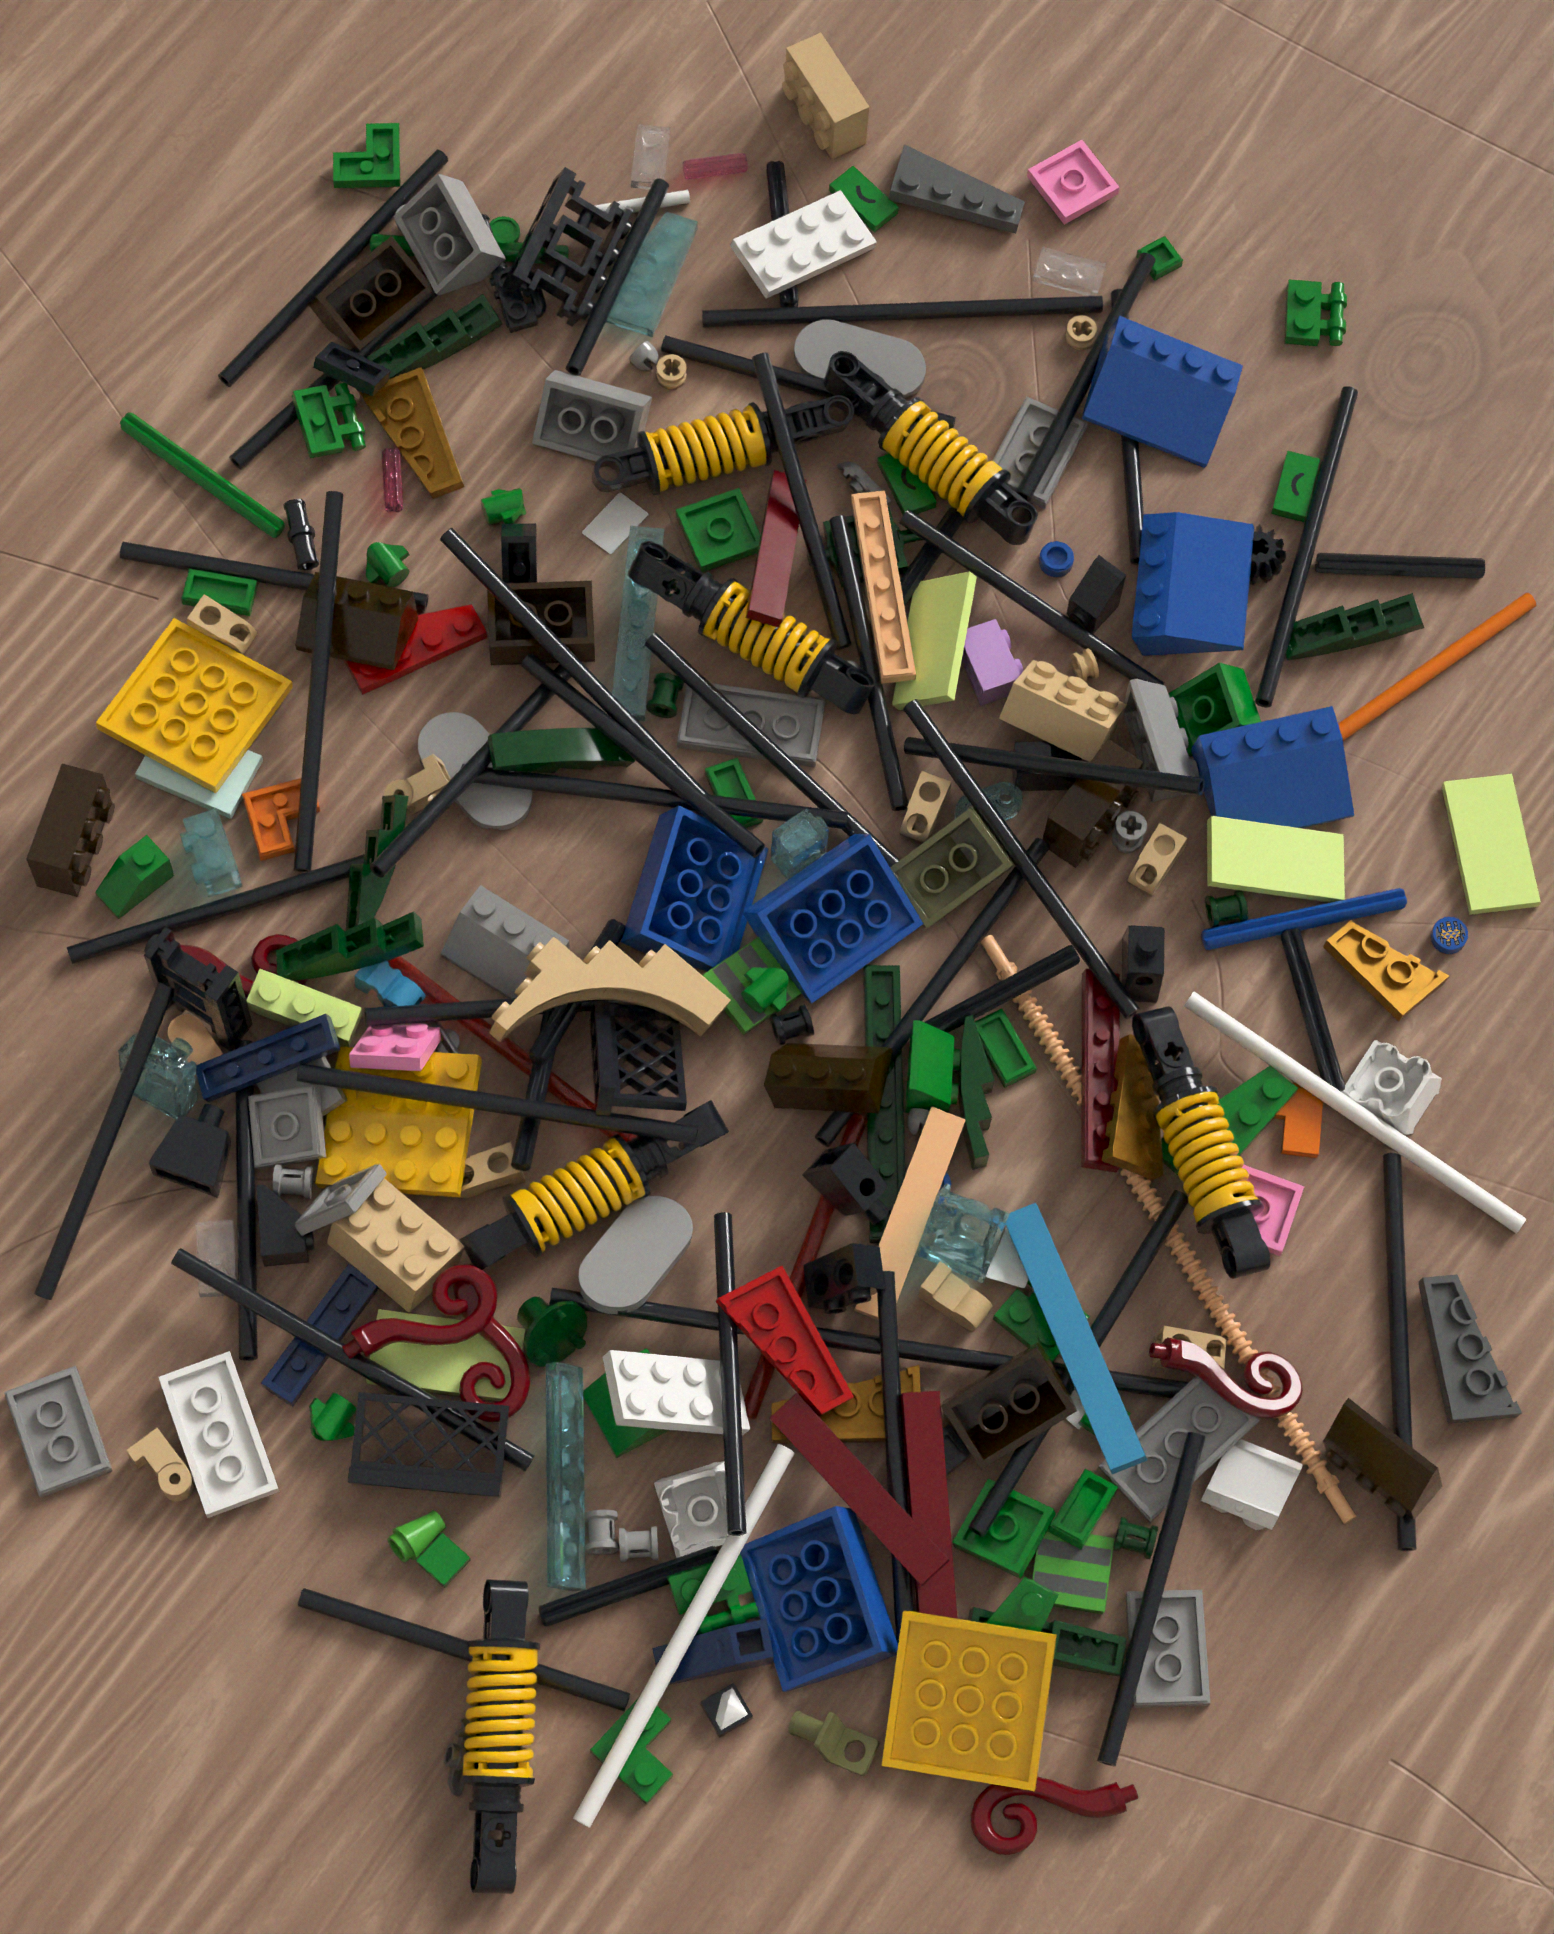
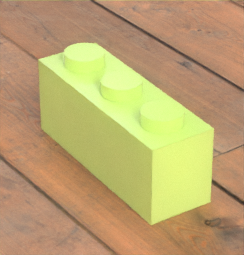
M259 969L246 1000L249 1011L290 1027L327 1014L332 1019L338 1043L342 1047H350L362 1017V1007L263 969Z

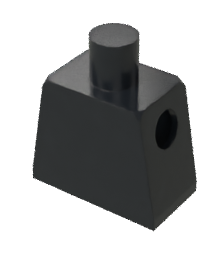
M1131 925L1127 927L1122 937V984L1135 1002L1157 1003L1164 976L1165 930L1163 927ZM1146 977L1150 982L1140 983L1136 979Z
M204 1104L198 1120L180 1115L149 1161L152 1174L218 1198L231 1147L229 1133L224 1129L218 1128L225 1112L214 1105Z
M854 1143L826 1149L802 1174L812 1186L845 1216L862 1213L875 1225L889 1213V1209L879 1199L880 1195L887 1189V1184Z

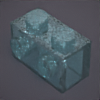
M217 808L184 818L183 823L186 832L180 833V837L186 854L191 852L194 854L196 863L190 866L196 884L204 883L208 898L242 887L239 871Z

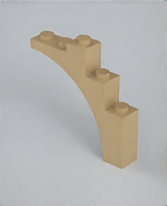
M553 937L546 945L539 942L529 953L526 959L530 963L524 973L527 978L514 992L518 997L511 1005L505 1001L491 1017L495 1023L489 1033L501 1042L522 1023L551 1008L577 1001L617 1000L657 1010L686 1025L701 1037L722 1014L731 1000L666 944L657 953L651 949L640 963L637 964L609 940L602 949L595 946L582 961L558 939Z

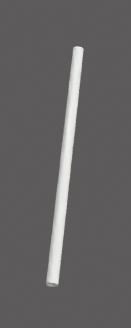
M1193 992L1185 1003L1184 1007L1514 1233H1517L1526 1221L1525 1217L1196 992Z
M778 1444L745 1503L747 1533L741 1536H727L575 1813L573 1819L584 1826L591 1827L790 1463L794 1452L789 1448Z

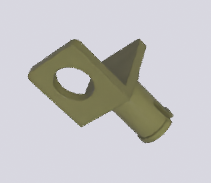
M796 1711L788 1727V1733L791 1735H796L813 1742L815 1749L826 1762L861 1776L866 1775L880 1745L877 1739L846 1727L833 1712H829L825 1721L822 1722L800 1711ZM856 1741L863 1743L866 1749L864 1757L858 1762L848 1761L845 1758L846 1747Z

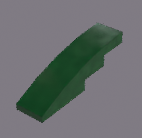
M482 294L457 312H454L452 308L448 309L424 327L419 322L368 356L367 359L391 370L389 379L420 367L424 370L475 343L503 325L487 298Z
M1411 593L1379 604L1377 599L1347 610L1342 605L1296 621L1286 652L1287 660L1353 649L1423 629L1424 625L1414 595Z
M597 728L524 730L495 733L488 736L493 770L555 773L560 768L592 770L597 765L628 767L635 762L631 756Z
M382 796L380 829L366 830L364 864H350L346 930L373 919L383 901L396 864L383 878L376 876L371 871L370 864L403 831L409 796Z
M413 911L384 925L376 918L346 931L338 924H335L276 950L277 975L291 981L320 978L361 969L424 947L422 919Z
M973 1015L965 1017L958 1071V1100L961 1118L965 1119L962 1128L972 1170L987 1166L989 1152L982 1131L988 1130L991 1124L992 1116L985 1094L992 1093L995 1080Z
M973 1607L970 1609L968 1620L986 1623L994 1612ZM1057 1620L1045 1622L1041 1632L1057 1634L1053 1666L1113 1676L1121 1675L1127 1641L1126 1637Z

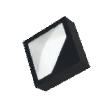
M734 1683L700 1702L719 1738L753 1719L751 1711Z

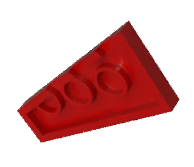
M472 604L418 615L416 626L394 670L346 660L344 662L362 695L486 639L487 631Z
M783 1266L746 1283L715 1301L818 1416L846 1403L854 1397Z

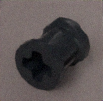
M805 1004L799 1006L797 1011L785 1015H770L772 1030L780 1046L784 1045L786 1040L804 1034L808 1037L814 1035L813 1023Z

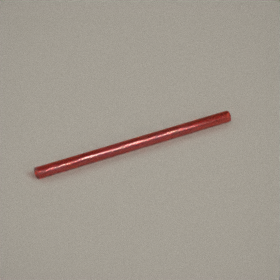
M402 956L388 960L389 966L393 969H399L403 976L416 983L423 990L426 998L432 1003L461 1002ZM483 1018L456 1020L530 1077L533 1062L529 1058L530 1054L508 1037L499 1042L489 1033L492 1025ZM551 1071L548 1092L565 1105L595 1110L593 1102ZM598 1129L610 1139L615 1134H619L626 1142L631 1141L634 1137L636 1138V1135Z
M858 1113L853 1114L847 1123L839 1146L854 1143L857 1147L859 1146L867 1124L865 1116ZM822 1194L818 1200L789 1277L800 1299L806 1287L803 1265L817 1258L835 1207ZM762 1353L744 1397L747 1417L754 1420L758 1416L775 1367Z

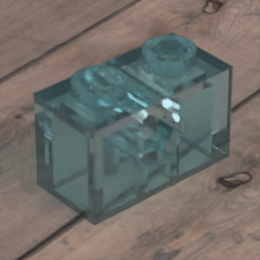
M806 808L772 831L770 859L787 880L827 853L829 829L820 816L816 815L814 817Z

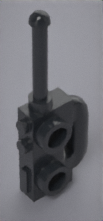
M482 214V217L484 218L487 226L489 227L493 235L489 223L490 218L486 214ZM502 262L491 272L489 280L491 286H495L494 296L496 300L499 299L507 328H509L510 333L537 326V319L543 316L547 308L542 289L536 286L534 292L530 295L532 303L525 304L520 289L512 293L502 287L512 267H507L506 263ZM532 271L529 272L527 278H530L533 274Z

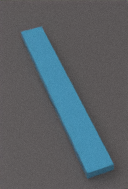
M1037 1203L1003 1215L1006 1228L1111 1474L1113 1475L1147 1461Z

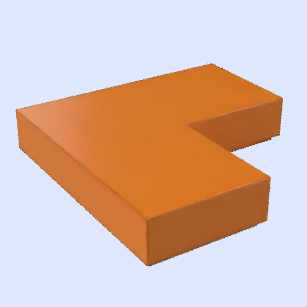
M301 778L242 794L260 861L295 852L287 820L298 818ZM318 800L316 813L320 812Z
M1291 1082L1298 1087V1090L1274 1117V1119L1284 1120L1281 1154L1317 1158L1320 1147L1323 1101L1297 1083Z

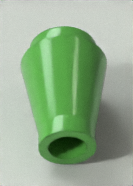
M432 1510L427 1515L394 1528L393 1534L387 1540L395 1555L405 1563L409 1559L416 1560L438 1534L446 1529V1525L440 1515Z

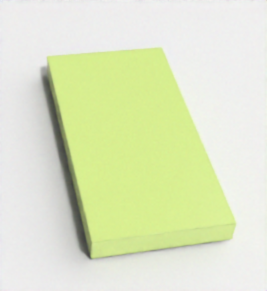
M970 571L920 581L914 591L907 624L916 679L896 682L892 706L896 709L903 710L909 702L918 699L922 706L955 700L977 579Z
M1512 774L1444 781L1441 787L1469 915L1538 907L1541 901Z
M1211 816L1207 820V886L1329 903L1345 900L1343 834Z
M378 1309L376 1319L396 1318L439 1326L452 1325L462 1321ZM503 1326L523 1351L526 1329ZM479 1334L466 1341L450 1345H421L396 1342L370 1355L371 1360L426 1392L460 1396L459 1387L463 1374L471 1366L479 1362L496 1364L505 1375V1385L499 1390L493 1388L490 1380L480 1379L475 1385V1391L479 1399L499 1402L507 1396L510 1390L511 1377L507 1362ZM366 1379L367 1384L376 1385L375 1383Z

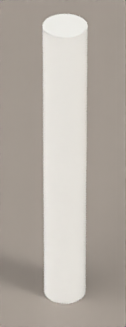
M683 190L666 193L660 208L690 203L689 191ZM646 197L618 201L617 203L620 204L619 208L622 210L628 206L633 209L632 213L639 212ZM611 203L594 206L605 212Z

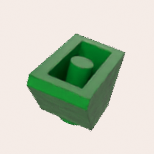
M146 835L117 858L95 893L110 911L120 919L174 876L170 859Z

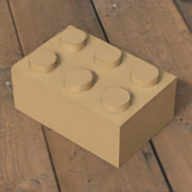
M820 32L787 47L786 62L783 64L785 81L782 83V87L787 98L794 100L798 106V112L803 123L811 126L819 148L821 150L825 149L830 158L835 159L865 145L870 107L823 34Z
M1032 660L1013 683L999 719L1091 762L1108 739L1112 740L1127 704L1119 701V698L1110 692H1100L1089 687L1081 678L1068 677L1056 671V668L1047 662Z
M385 1178L354 1214L332 1223L327 1240L328 1245L408 1313L432 1292L433 1283L444 1270L459 1265L464 1250V1245Z

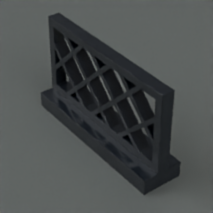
M593 1000L589 1022L595 1114L610 1116L612 1106L685 1111L687 1099L679 1021L645 1006L611 1004L609 1000ZM615 1017L629 1018L633 1022L626 1026L615 1019ZM664 1020L670 1021V1024L661 1028L652 1021ZM644 1028L652 1035L645 1039L635 1031ZM626 1038L635 1045L627 1049L618 1042ZM662 1041L671 1048L664 1052L654 1044ZM645 1051L654 1059L646 1062L637 1055ZM627 1061L637 1069L629 1073L620 1065ZM664 1064L673 1072L666 1076L656 1068ZM647 1075L656 1082L648 1086L639 1078ZM629 1085L639 1093L622 1094L620 1090ZM666 1088L677 1097H665L658 1092Z
M359 1392L348 1483L501 1497L510 1406ZM366 1401L382 1402L391 1415L373 1428L365 1418ZM389 1403L403 1405L399 1407L396 1411H394L393 1408L389 1405ZM417 1405L422 1408L429 1418L411 1432L398 1415L408 1406ZM426 1406L439 1407L440 1409L432 1415ZM448 1408L457 1409L466 1420L464 1424L450 1435L436 1420ZM464 1410H472L478 1412L474 1414L471 1418H469V1416L464 1412ZM485 1412L501 1413L499 1429L486 1439L473 1422ZM395 1418L408 1435L390 1449L377 1432ZM433 1422L445 1439L428 1452L415 1435ZM365 1424L370 1430V1432L363 1437V1428ZM470 1425L483 1442L466 1456L453 1441V1438ZM374 1435L387 1453L376 1462L360 1461L362 1444ZM498 1436L496 1451L490 1442ZM410 1439L415 1442L425 1455L413 1466L403 1465L394 1454ZM449 1442L462 1457V1460L451 1469H443L432 1456ZM486 1445L496 1456L495 1473L479 1472L470 1462V1459ZM391 1456L397 1464L382 1462ZM429 1460L435 1468L421 1467V1465ZM466 1463L472 1471L457 1469Z

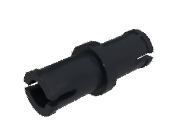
M292 499L283 505L290 529L287 532L288 540L290 543H293L298 569L311 570L319 566V559L317 558L313 541L315 530L309 524L305 500Z

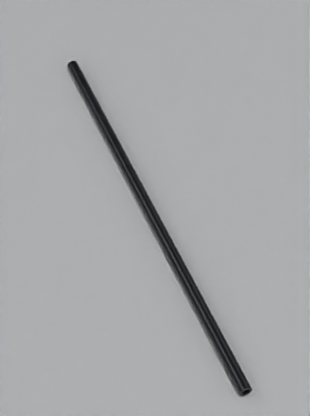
M553 1287L551 1289L549 1306L558 1302L572 1301L580 1305L584 1311L607 1314L587 1304L580 1291ZM646 1301L640 1308L634 1311L627 1312V1310L618 1311V1314H607L719 1331L718 1312ZM737 1326V1334L745 1335ZM816 1327L825 1345L829 1348L880 1355L879 1336ZM898 1339L899 1358L992 1371L1015 1357ZM1052 1362L1061 1376L1066 1368L1065 1364ZM1109 1370L1117 1390L1172 1399L1189 1383Z

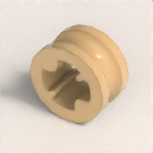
M1079 315L1073 317L1067 325L1065 337L1067 343L1077 350L1091 347L1095 342L1096 323L1087 316ZM1083 329L1087 330V335H1075L1076 330L1079 332Z
M674 354L661 357L656 366L657 381L664 388H679L685 383L687 377L685 361L680 356ZM671 367V371L673 367L677 368V375L672 376V373H670V376H667L666 368Z
M1089 648L1083 650L1081 655L1077 652L1071 654V664L1076 677L1081 678L1085 682L1089 676L1092 679L1099 677L1097 661Z

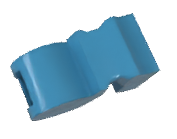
M388 961L361 968L355 975V987L367 994L373 989L377 992V997L384 1007L419 1005L426 997L423 990L416 983L403 976L399 969H393L389 966Z

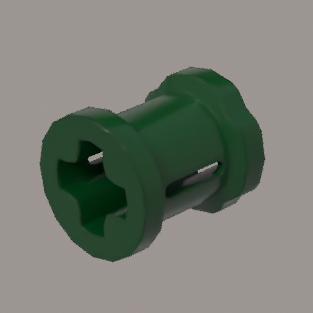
M657 673L653 681L655 684L653 696L647 702L646 709L655 716L673 718L677 715L678 709L675 705L678 693L682 691L684 682L676 675Z
M1236 890L1234 895L1214 898L1213 896L1205 897L1206 915L1210 926L1216 927L1219 925V922L1239 919L1240 921L1248 919L1247 902L1243 891Z
M1121 1517L1113 1550L1120 1551L1123 1548L1142 1553L1144 1558L1151 1559L1158 1526L1152 1525L1148 1528L1128 1523L1127 1518ZM1127 1535L1142 1538L1144 1541L1129 1538Z

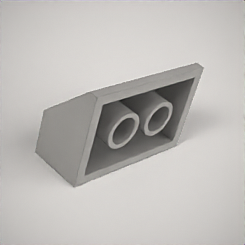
M438 173L394 215L398 226L437 295H443L484 280L506 259L463 181Z
M554 370L545 380L532 444L596 462L602 456L637 448V432L645 430L652 397Z
M1140 679L1129 680L1123 702L1127 704L1123 716L1136 756L1143 761L1142 770L1199 777L1196 761L1189 759L1186 750L1189 745L1186 731L1184 728L1179 729L1176 719L1178 717V707L1174 697L1169 698L1166 686ZM1147 788L1151 802L1186 795Z
M480 885L460 911L442 949L441 956L509 999L518 997L514 992L527 978L524 973L530 961L526 958L539 942L546 945L555 937L569 950L570 944L568 939Z

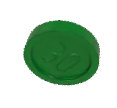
M502 216L490 222L496 241L518 242L520 228L514 219Z

